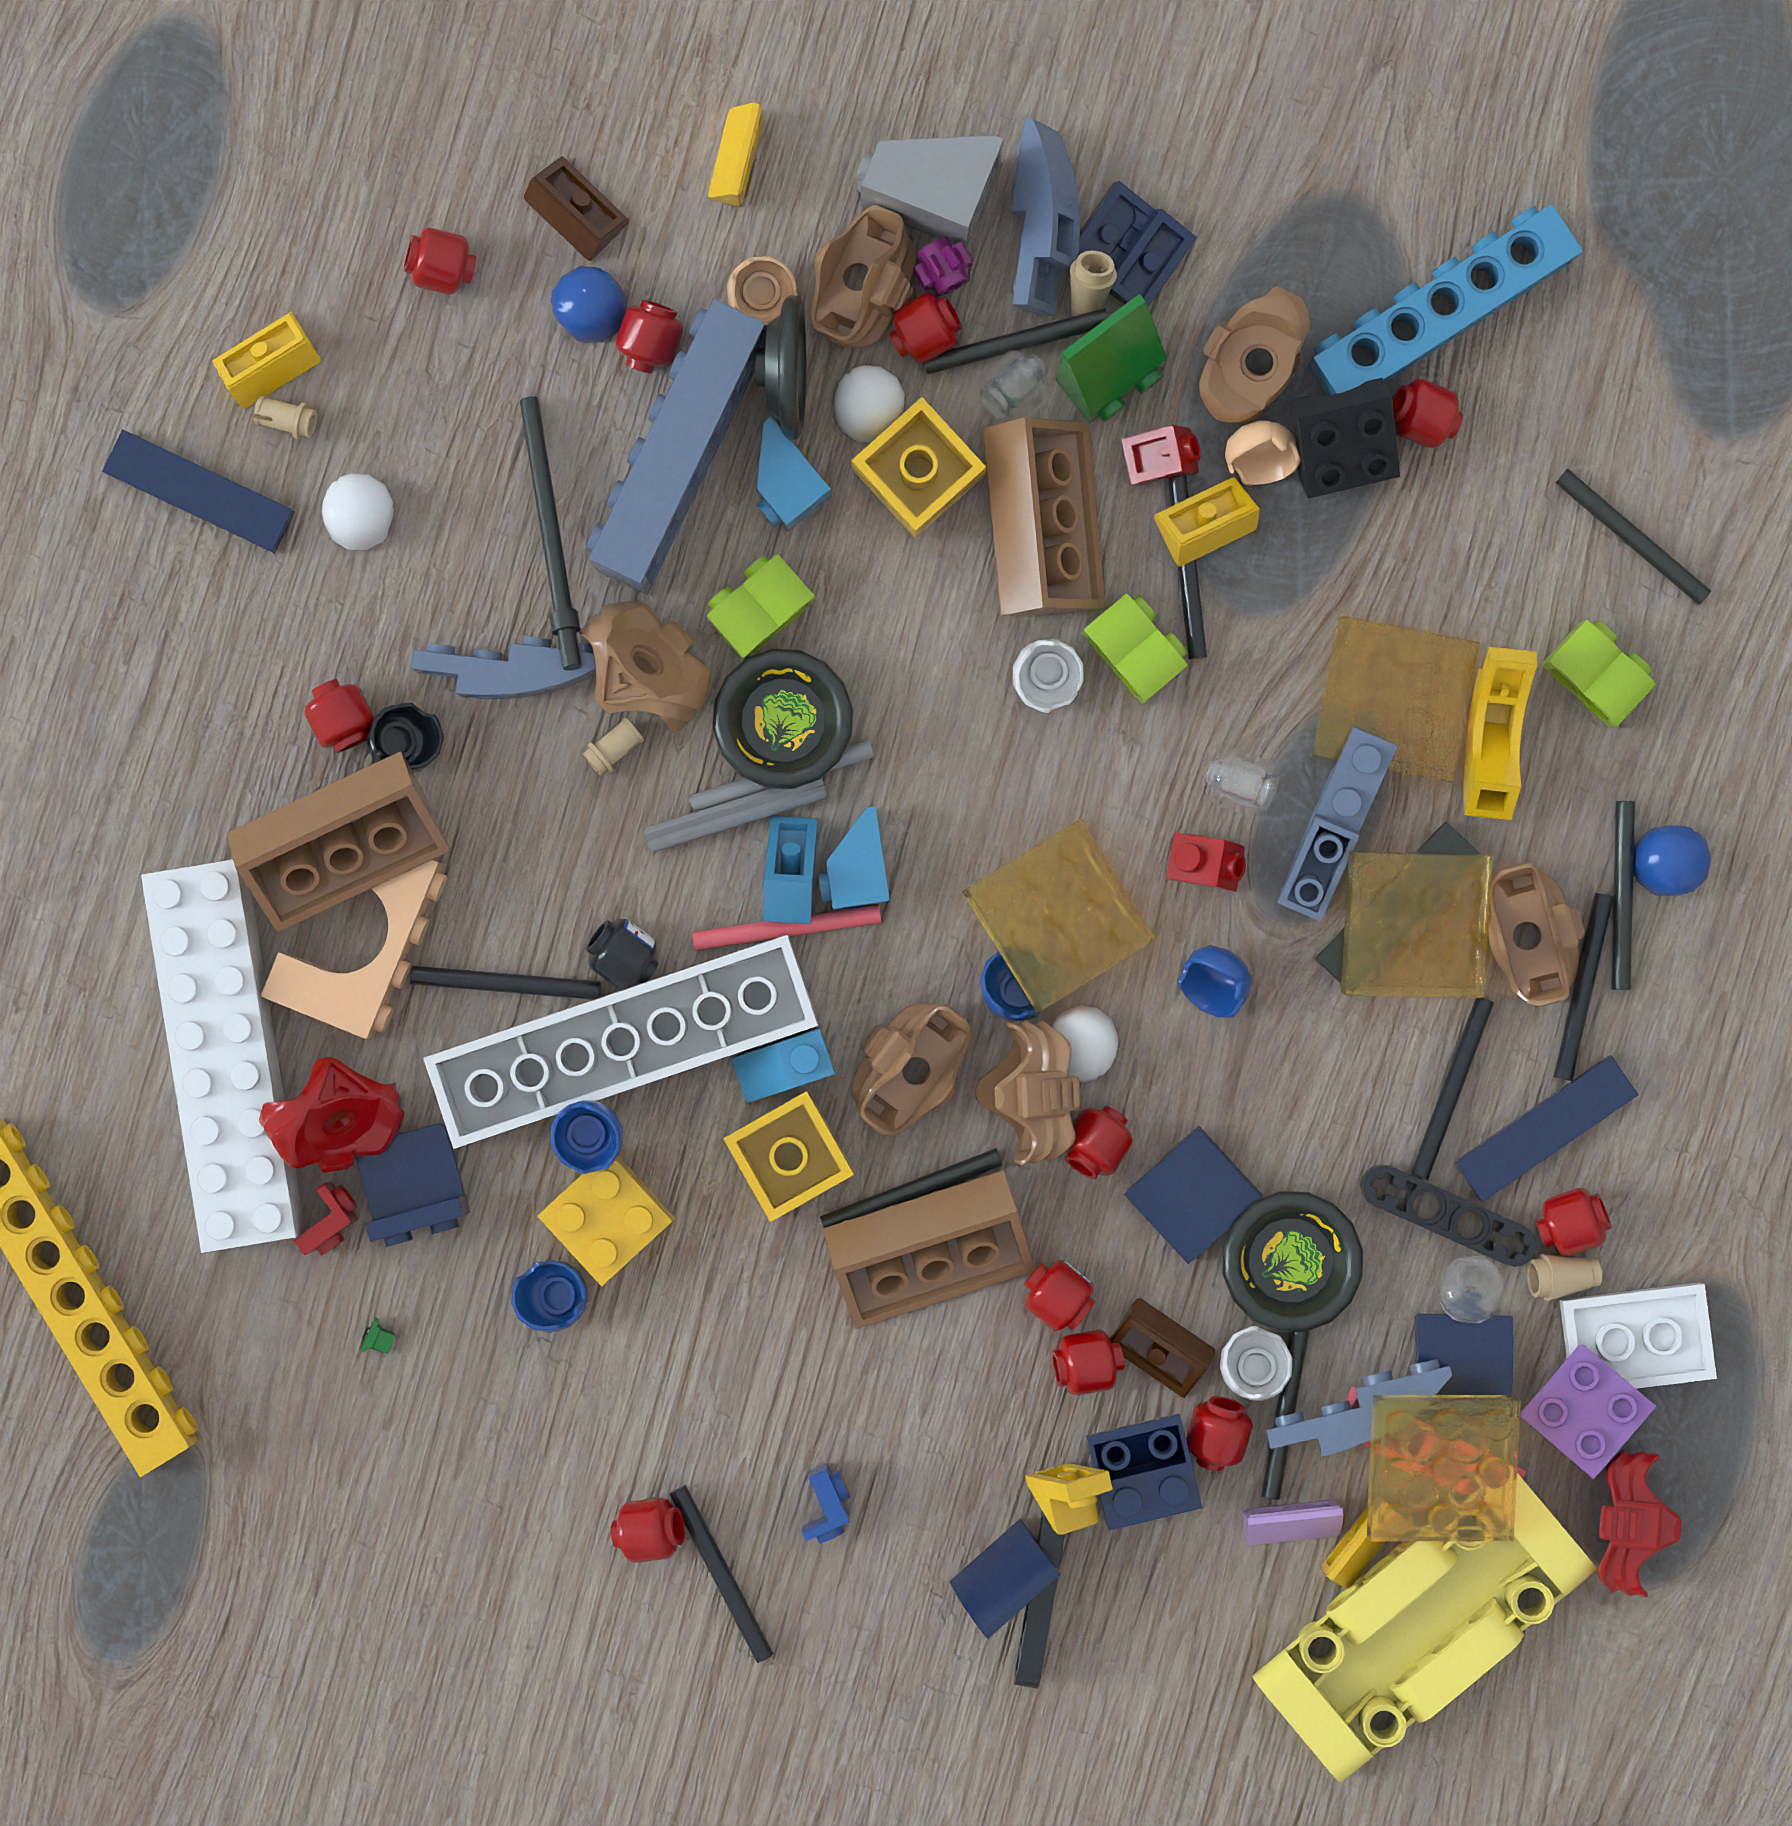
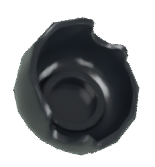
M400 703L384 707L372 719L366 737L369 750L375 762H379L401 751L413 773L421 772L439 756L444 740L437 716L424 712L413 703Z

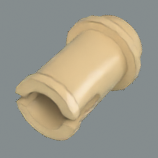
M261 395L254 408V414H260V417L254 416L253 422L257 426L262 425L292 433L294 439L300 440L303 436L310 438L313 435L318 415L316 410L310 409L308 403L302 402L298 406Z
M625 717L621 723L595 744L592 742L587 743L586 745L589 749L582 755L597 774L601 776L605 771L612 773L614 771L612 766L638 744H642L644 739Z

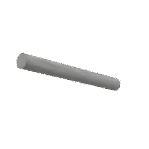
M869 739L847 746L840 762L830 771L874 758ZM744 778L690 795L689 798L693 811L697 812L770 788H765Z

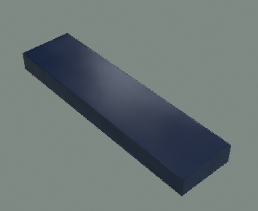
M123 429L102 470L103 473L274 554L295 513L291 508Z
M1607 1056L1453 1163L1478 1199L1484 1202L1639 1094L1613 1056Z

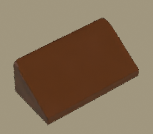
M563 156L534 176L524 194L525 201L588 261L596 257L629 222V219Z
M1141 1298L1135 1300L1109 1338L1111 1343H1120L1125 1359L1183 1398L1186 1397L1207 1371L1215 1354V1349Z

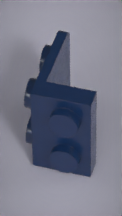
M434 1124L398 1134L388 1149L379 1155L355 1156L372 1216V1221L365 1223L370 1242L383 1239L385 1247L413 1240L411 1231L430 1226L431 1234L459 1227L457 1218L470 1213L447 1128L443 1124Z

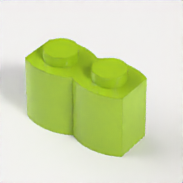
M779 554L770 560L765 555L758 558L744 571L743 574L747 577V580L734 591L729 586L725 587L708 603L712 610L706 615L707 620L743 661L747 657L756 654L815 602L814 594Z
M1126 593L1088 625L1081 634L1134 697L1143 704L1188 666L1183 659L1188 652L1171 632L1164 636L1156 628L1152 621L1157 616L1142 597L1137 596L1133 600Z
M1585 620L1580 622L1542 663V666L1604 724L1610 728L1616 727L1656 685L1649 676L1652 669L1638 655L1630 653L1627 656L1621 652L1614 644L1618 640L1617 636L1600 621H1595L1592 624Z

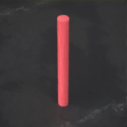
M879 904L811 914V924L762 921L692 932L694 950L696 951L776 939L785 935L796 936L882 922Z

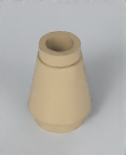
M1085 251L1071 264L1072 316L1102 309L1117 278L1114 262L1107 254L1100 251Z
M1540 1254L1538 1259L1528 1262L1527 1282L1533 1297H1543L1545 1301H1551L1590 1289L1591 1287H1599L1602 1282V1270L1596 1258L1588 1259Z

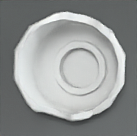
M861 365L852 368L849 373H845L836 389L833 403L834 418L842 433L857 442L871 443L903 414L905 393L897 377L881 366Z
M349 473L340 476L337 481H334L328 488L322 502L324 525L332 540L348 550H368L387 538L394 515V507L386 485L370 474Z
M1055 638L1040 639L1027 645L1021 650L1012 667L1013 686L1021 700L1026 705L1044 713H1050L1054 709L1071 704L1084 681L1083 662L1074 648Z
M1082 1005L1060 1013L1052 1027L1059 1031L1071 1044L1072 1052L1068 1076L1078 1077L1079 1082H1088L1103 1076L1110 1069L1117 1055L1119 1045L1118 1034L1112 1019L1096 1007Z
M1250 1326L1233 1334L1222 1349L1220 1370L1224 1382L1237 1395L1253 1401H1265L1281 1393L1292 1377V1356L1280 1335L1262 1329L1259 1326Z

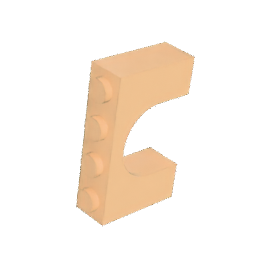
M432 859L371 888L385 907L388 917V934L382 950L370 964L354 972L337 973L289 953L278 952L261 997L364 1039H374L376 1032L383 1034L393 1014L394 1008L388 1006L394 988L400 990L403 988L411 969V963L406 962L412 944L419 946L427 931L429 919L424 918V914L430 900L437 902L445 887L447 875L442 874L445 864Z

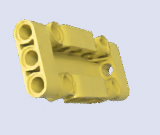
M1506 1463L1466 1498L1451 1503L1444 1511L1443 1517L1435 1524L1427 1523L1418 1528L1354 1581L1347 1589L1342 1591L1327 1606L1325 1610L1326 1615L1318 1621L1306 1624L1300 1630L1296 1640L1252 1675V1677L1267 1698L1339 1783H1342L1374 1757L1382 1748L1398 1744L1404 1737L1406 1728L1415 1721L1422 1723L1433 1717L1508 1655L1522 1641L1524 1637L1523 1631L1531 1624H1539L1547 1620L1552 1614L1554 1605L1598 1569L1509 1463ZM1481 1497L1487 1503V1505L1479 1501L1478 1499ZM1465 1514L1477 1515L1478 1526L1472 1534L1462 1536L1456 1533L1455 1526L1461 1516ZM1527 1588L1539 1589L1540 1597L1535 1606L1528 1609L1518 1607L1517 1600L1523 1590ZM1317 1637H1327L1333 1642L1331 1651L1323 1657H1315L1308 1653L1310 1643ZM1379 1711H1389L1394 1714L1393 1723L1385 1730H1375L1370 1727L1372 1717Z

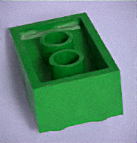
M1138 294L1061 353L1055 380L1089 424L1098 417L1103 422H1106L1126 406L1122 400L1136 388L1143 394L1164 377L1160 370L1164 368L1167 356L1143 297Z

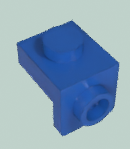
M827 1463L809 1472V1480L825 1516L803 1526L802 1534L805 1541L815 1537L818 1543L829 1541L843 1534L845 1531L842 1525L849 1523L850 1514L844 1503V1500L851 1498L847 1485L840 1471L832 1474Z

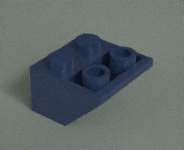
M1179 1413L1086 1435L1093 1468L1109 1471L1113 1490L1099 1494L1109 1531L1202 1508Z

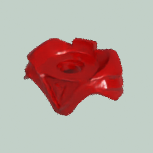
M325 1057L315 1061L310 1078L303 1091L292 1100L266 1102L263 1104L259 1123L264 1127L265 1134L271 1140L280 1157L290 1167L299 1169L318 1163L320 1170L323 1173L350 1168L354 1163V1156H374L385 1152L398 1133L405 1113L399 1107L400 1096L396 1091V1082L387 1085L379 1083L357 1073L336 1058Z
M1623 1450L1616 1454L1607 1464L1606 1478L1612 1495L1613 1506L1603 1505L1601 1507L1599 1537L1604 1540H1610V1543L1598 1566V1575L1604 1586L1612 1593L1619 1590L1630 1597L1639 1595L1647 1598L1648 1592L1643 1589L1639 1580L1640 1566L1657 1552L1677 1543L1681 1537L1682 1519L1662 1503L1650 1491L1647 1485L1646 1477L1651 1465L1659 1460V1454L1655 1452L1648 1454L1644 1451L1629 1454L1626 1450Z

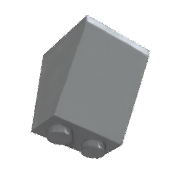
M996 135L878 141L874 154L865 152L856 175V179L859 180L857 191L861 192L862 208L867 209L872 205L885 207L898 213L906 226L937 238L948 237L952 244L962 241L967 249L1001 164L1004 139Z

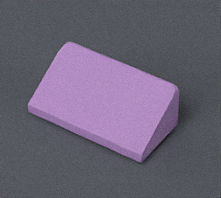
M1334 1499L1246 1508L1245 1511H1242L1245 1540L1248 1545L1334 1537L1341 1533L1343 1522V1508Z

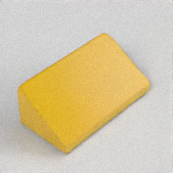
M753 102L736 106L729 110L708 191L709 199L739 207L741 204L743 205L764 120L760 104Z
M291 311L218 356L212 362L230 394L239 406L245 409L256 403L261 395L267 396L319 364L321 358Z
M1232 477L1156 513L1154 520L1172 558L1180 567L1255 531L1258 525L1260 508L1237 479Z
M1380 1494L1378 1496L1375 1495L1322 1563L1321 1570L1330 1580L1347 1589L1357 1580L1405 1517L1404 1513Z

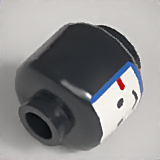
M618 919L613 923L606 920L595 931L586 946V951L590 954L588 959L589 967L619 989H626L636 981L639 984L646 983L658 966V962L653 959L657 948L656 941L627 919Z

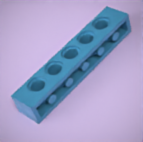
M1553 204L1540 212L1535 206L1529 208L1511 221L1514 227L1511 231L1500 238L1495 231L1490 233L1471 247L1475 254L1461 263L1456 257L1451 258L1432 272L1435 279L1422 288L1416 282L1409 285L1392 298L1395 305L1380 314L1378 309L1374 308L1353 323L1356 330L1341 339L1335 333L1314 347L1313 350L1317 355L1312 358L1308 368L1325 394L1333 395L1360 386L1366 381L1383 378L1385 383L1573 263L1583 250ZM1522 245L1526 247L1531 253V263L1520 264L1516 262L1510 253L1511 246ZM1482 270L1488 273L1492 279V288L1488 290L1477 288L1471 281V272ZM1436 295L1447 297L1452 303L1453 313L1450 315L1436 313L1431 306V297ZM1398 320L1407 322L1413 329V339L1409 341L1397 339L1392 333L1391 323ZM1356 346L1369 348L1374 355V364L1367 367L1358 365L1352 358L1351 349Z

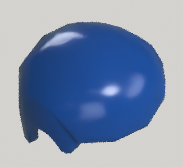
M579 266L563 275L552 290L551 303L554 316L561 326L576 340L584 343L603 342L618 333L627 310L626 296L616 280L606 271L598 267Z
M1668 825L1653 828L1647 831L1634 846V873L1637 882L1651 894L1657 896L1684 895L1694 892L1708 877L1711 855L1707 841L1699 832L1694 831L1691 827Z
M1209 945L1193 951L1184 963V970L1178 980V985L1187 999L1203 1012L1215 1017H1234L1249 997L1252 985L1248 967L1242 959L1229 949Z
M1008 947L1001 949L986 961L980 978L984 1002L993 1013L1007 1020L1025 1021L1033 1019L1047 1007L1053 990L1050 970L1039 957H1036L1031 951L1012 950Z
M582 1100L567 1105L558 1112L550 1128L551 1148L560 1162L581 1174L603 1169L607 1170L614 1163L623 1147V1126L616 1113L604 1103Z
M546 1260L545 1262H536L523 1275L517 1277L513 1283L511 1298L513 1309L518 1319L533 1330L553 1333L567 1329L583 1315L587 1308L586 1304L589 1301L588 1287L582 1274L564 1261Z

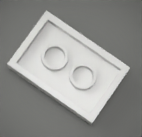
M1698 1282L1559 1299L1567 1358L1579 1345H1585L1635 1389L1717 1379L1704 1283Z

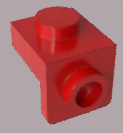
M1174 832L1166 879L1236 892L1238 881L1242 879L1246 868L1244 846L1223 839Z
M329 1181L316 1188L332 1213L293 1240L304 1256L315 1250L321 1256L325 1255L345 1240L340 1232L358 1220L353 1212L357 1208V1204L342 1184L335 1187Z

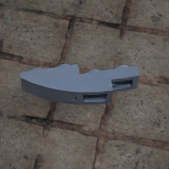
M1032 118L1024 119L1022 138L1019 142L1016 179L1012 189L1011 212L1025 218L1023 231L1020 236L1021 248L1017 275L1013 284L1014 295L1012 305L1037 316H1055L1061 270H1070L1071 264L1078 258L1080 214L1078 192L1072 164L1060 133Z
M528 636L523 637V644L510 643L508 661H502V653L496 651L474 649L473 657L455 655L456 647L427 643L426 651L413 650L411 669L417 673L458 678L456 694L462 698L515 699L536 696L567 688L596 675L595 656L591 644L578 643L581 668L563 670L560 649L551 648L552 640Z
M1353 725L1336 765L1331 769L1303 834L1277 900L1278 904L1322 921L1359 839V831L1396 752L1397 743Z
M1438 1359L1410 1365L1412 1375L1393 1379L1391 1370L1363 1377L1365 1386L1356 1388L1360 1408L1351 1410L1348 1400L1321 1407L1323 1417L1304 1421L1302 1412L1274 1418L1276 1428L1266 1430L1270 1448H1278L1318 1438L1322 1456L1324 1457L1370 1441L1402 1423L1432 1399L1451 1378L1450 1366L1440 1368Z

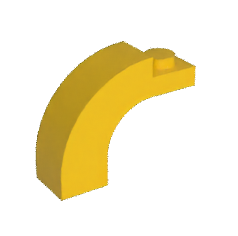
M1488 647L1483 669H1478L1470 707L1464 759V815L1512 820L1521 789V731L1526 703L1537 668V651Z

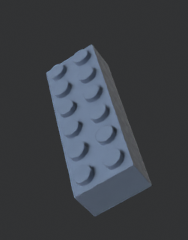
M715 299L712 300L708 310L700 308L689 331V334L694 336L687 353L680 351L677 354L669 372V377L673 379L668 394L667 396L659 394L648 416V420L653 422L646 439L639 437L636 440L629 454L627 463L632 465L631 471L625 483L620 480L616 482L608 498L607 506L612 508L604 526L597 523L587 542L586 549L591 551L588 559L598 572L646 595L649 594L754 375L756 348H765L767 330L764 322Z

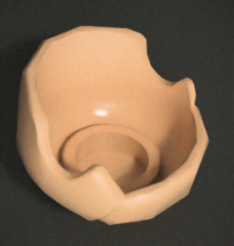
M770 256L748 258L734 269L727 283L728 305L764 322L767 329L768 323L780 316L785 298L790 295L798 297L795 277L785 263Z
M1256 421L1244 425L1229 437L1227 441L1225 459L1229 472L1233 474L1235 473L1234 470H1236L1242 483L1245 485H1264L1285 479L1294 473L1301 463L1293 434L1280 423Z

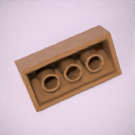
M1023 417L983 428L1001 616L1034 617L1106 609L1088 422Z
M401 751L226 833L236 870L276 932L284 930L450 851L421 785Z
M1004 1170L822 1229L836 1278L856 1329L1031 1273L1035 1270Z

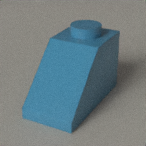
M770 416L763 422L757 492L762 501L756 506L773 527L781 522L789 532L831 498L832 494L829 486L793 442L784 436L780 426Z
M876 806L868 807L863 811L826 861L827 872L819 874L822 901L832 900L833 910L890 902Z
M770 816L764 874V922L811 924L818 818Z
M821 1028L732 1058L746 1103L836 1073Z

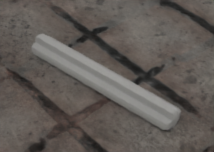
M823 778L795 789L770 788L647 827L644 830L649 849L652 852H657L823 800L827 797V791Z

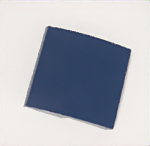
M1116 181L1111 185L1081 228L1078 256L1085 251H1100L1107 254L1113 260L1114 268L1117 272V278L1109 294L1123 304L1128 303L1140 294L1149 307L1197 237L1163 209L1155 210L1122 182Z
M1200 1126L1196 1127L1167 1152L1160 1162L1130 1186L1124 1194L1187 1264L1192 1262L1232 1226L1234 1220L1254 1201L1263 1197V1194Z
M1417 1314L1415 1316L1416 1364L1438 1359L1440 1368L1450 1366L1452 1376L1439 1392L1414 1415L1509 1417L1511 1415L1513 1384V1316Z
M1019 1519L949 1582L974 1623L984 1636L989 1639L1053 1582L1060 1573L1053 1560L1040 1547L1033 1532Z

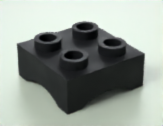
M1383 378L1366 381L1358 387L1338 394L1302 396L1289 399L1296 444L1301 459L1298 475L1308 499L1400 477L1393 399Z

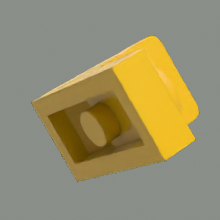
M1064 1463L1025 1475L1027 1486L1053 1530L1060 1535L1096 1524L1099 1520L1096 1508V1495L1113 1490L1109 1471L1071 1463Z

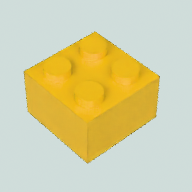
M923 397L916 401L851 460L852 470L915 539L985 476L986 466Z
M809 1090L723 1138L770 1222L853 1176L855 1173Z
M619 1155L607 1170L603 1169L582 1174L537 1215L601 1287L676 1219Z

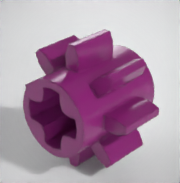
M941 237L917 252L916 255L921 263L914 267V274L924 292L935 287L938 295L944 296L957 290L970 280L965 269L972 266L971 262L973 260L962 241L952 246L948 237Z

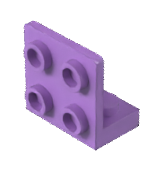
M1581 1344L1523 1409L1521 1417L1593 1480L1657 1406L1585 1345Z

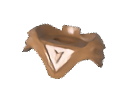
M872 205L857 216L839 236L828 241L825 246L816 252V289L810 313L811 323L818 333L824 335L838 347H863L881 340L893 319L894 312L914 300L916 296L910 281L915 271L914 267L918 262L917 253L906 231L903 219L898 213L879 205ZM859 265L868 268L869 270L863 282V289L851 290L846 286L845 276L849 269Z
M1276 286L1265 296L1243 305L1230 318L1229 322L1222 321L1217 323L1203 348L1204 355L1208 356V360L1199 381V390L1203 403L1215 419L1230 423L1255 421L1260 418L1267 406L1279 397L1288 386L1299 368L1302 347L1310 331L1309 312L1302 298L1282 287ZM1263 348L1271 353L1274 364L1268 373L1257 375L1248 369L1246 357L1251 350Z
M625 601L603 606L601 609L602 613L594 615L590 623L579 631L593 647L596 664L595 699L597 703L609 713L623 711L654 713L661 717L673 733L679 732L689 721L693 720L697 710L702 708L709 686L710 674L708 668L688 652L694 645L693 639L677 622L670 621L663 626L650 606L642 601Z
M1517 864L1503 869L1494 877L1487 891L1490 914L1488 937L1494 958L1500 968L1506 973L1513 992L1526 1003L1541 1007L1565 1000L1569 996V988L1576 979L1578 971V940L1582 939L1585 935L1579 910L1575 907H1569L1557 882L1548 874L1536 869L1533 864ZM1523 922L1534 923L1541 931L1540 943L1533 949L1524 950L1519 948L1513 940L1515 928Z
M925 1003L905 1007L887 1028L881 1024L875 1025L861 1044V1049L866 1056L852 1079L854 1100L864 1122L882 1135H896L911 1127L925 1113L947 1104L956 1092L959 1067L970 1045L971 1030L968 1021L951 1007ZM914 1057L924 1059L929 1067L926 1079L918 1084L907 1082L903 1076L904 1066Z
M1042 1020L1037 1024L1028 1021H1022L1019 1024L1006 1022L1014 1037L1012 1047L1007 1055L990 1072L977 1081L975 1086L976 1100L984 1108L1002 1117L1014 1128L1019 1138V1143L1013 1163L1023 1165L1028 1162L1036 1164L1043 1159L1051 1161L1071 1147L1076 1138L1070 1111L1079 1110L1080 1093L1079 1078L1068 1076L1072 1052L1071 1044L1059 1031Z

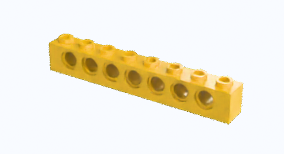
M0 1119V1160L9 1166L11 1172L8 1183L4 1186L0 1185V1248L139 1477H142L199 1442L195 1435V1432L198 1431L197 1424L191 1413L185 1407L179 1409L170 1392L173 1391V1385L166 1372L160 1366L154 1368L145 1353L149 1347L141 1331L136 1326L130 1327L120 1312L124 1309V1305L116 1290L111 1285L105 1287L96 1272L99 1269V1263L95 1255L87 1245L80 1246L71 1231L75 1228L72 1217L63 1205L58 1204L56 1206L47 1192V1189L50 1188V1182L44 1171L37 1164H30L22 1150L26 1147L21 1133L12 1123L7 1125L4 1119ZM23 1200L29 1202L35 1210V1219L30 1226L22 1224L17 1217L18 1205ZM46 1241L54 1243L60 1251V1259L55 1267L45 1263L42 1258L41 1250ZM70 1282L78 1283L84 1290L85 1299L80 1307L72 1305L67 1300L66 1288ZM95 1322L103 1324L109 1331L110 1339L106 1347L97 1346L91 1339L90 1331ZM119 1363L128 1365L134 1372V1383L131 1388L121 1386L115 1378V1369ZM143 1404L151 1405L158 1411L159 1423L156 1428H149L140 1420L139 1412Z

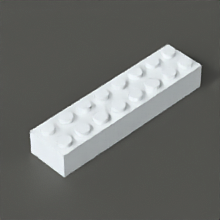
M233 860L142 874L143 891L201 1253L298 1237L306 1230L296 1169L290 1167L280 1157L271 1140L265 1134L264 1127L259 1123L263 1104L266 1102L285 1101L269 1000L261 997L266 980L252 893L236 870Z
M785 935L424 1057L423 1059L453 1149L556 1115L569 1104L582 1100L597 1101L819 1026L790 937Z

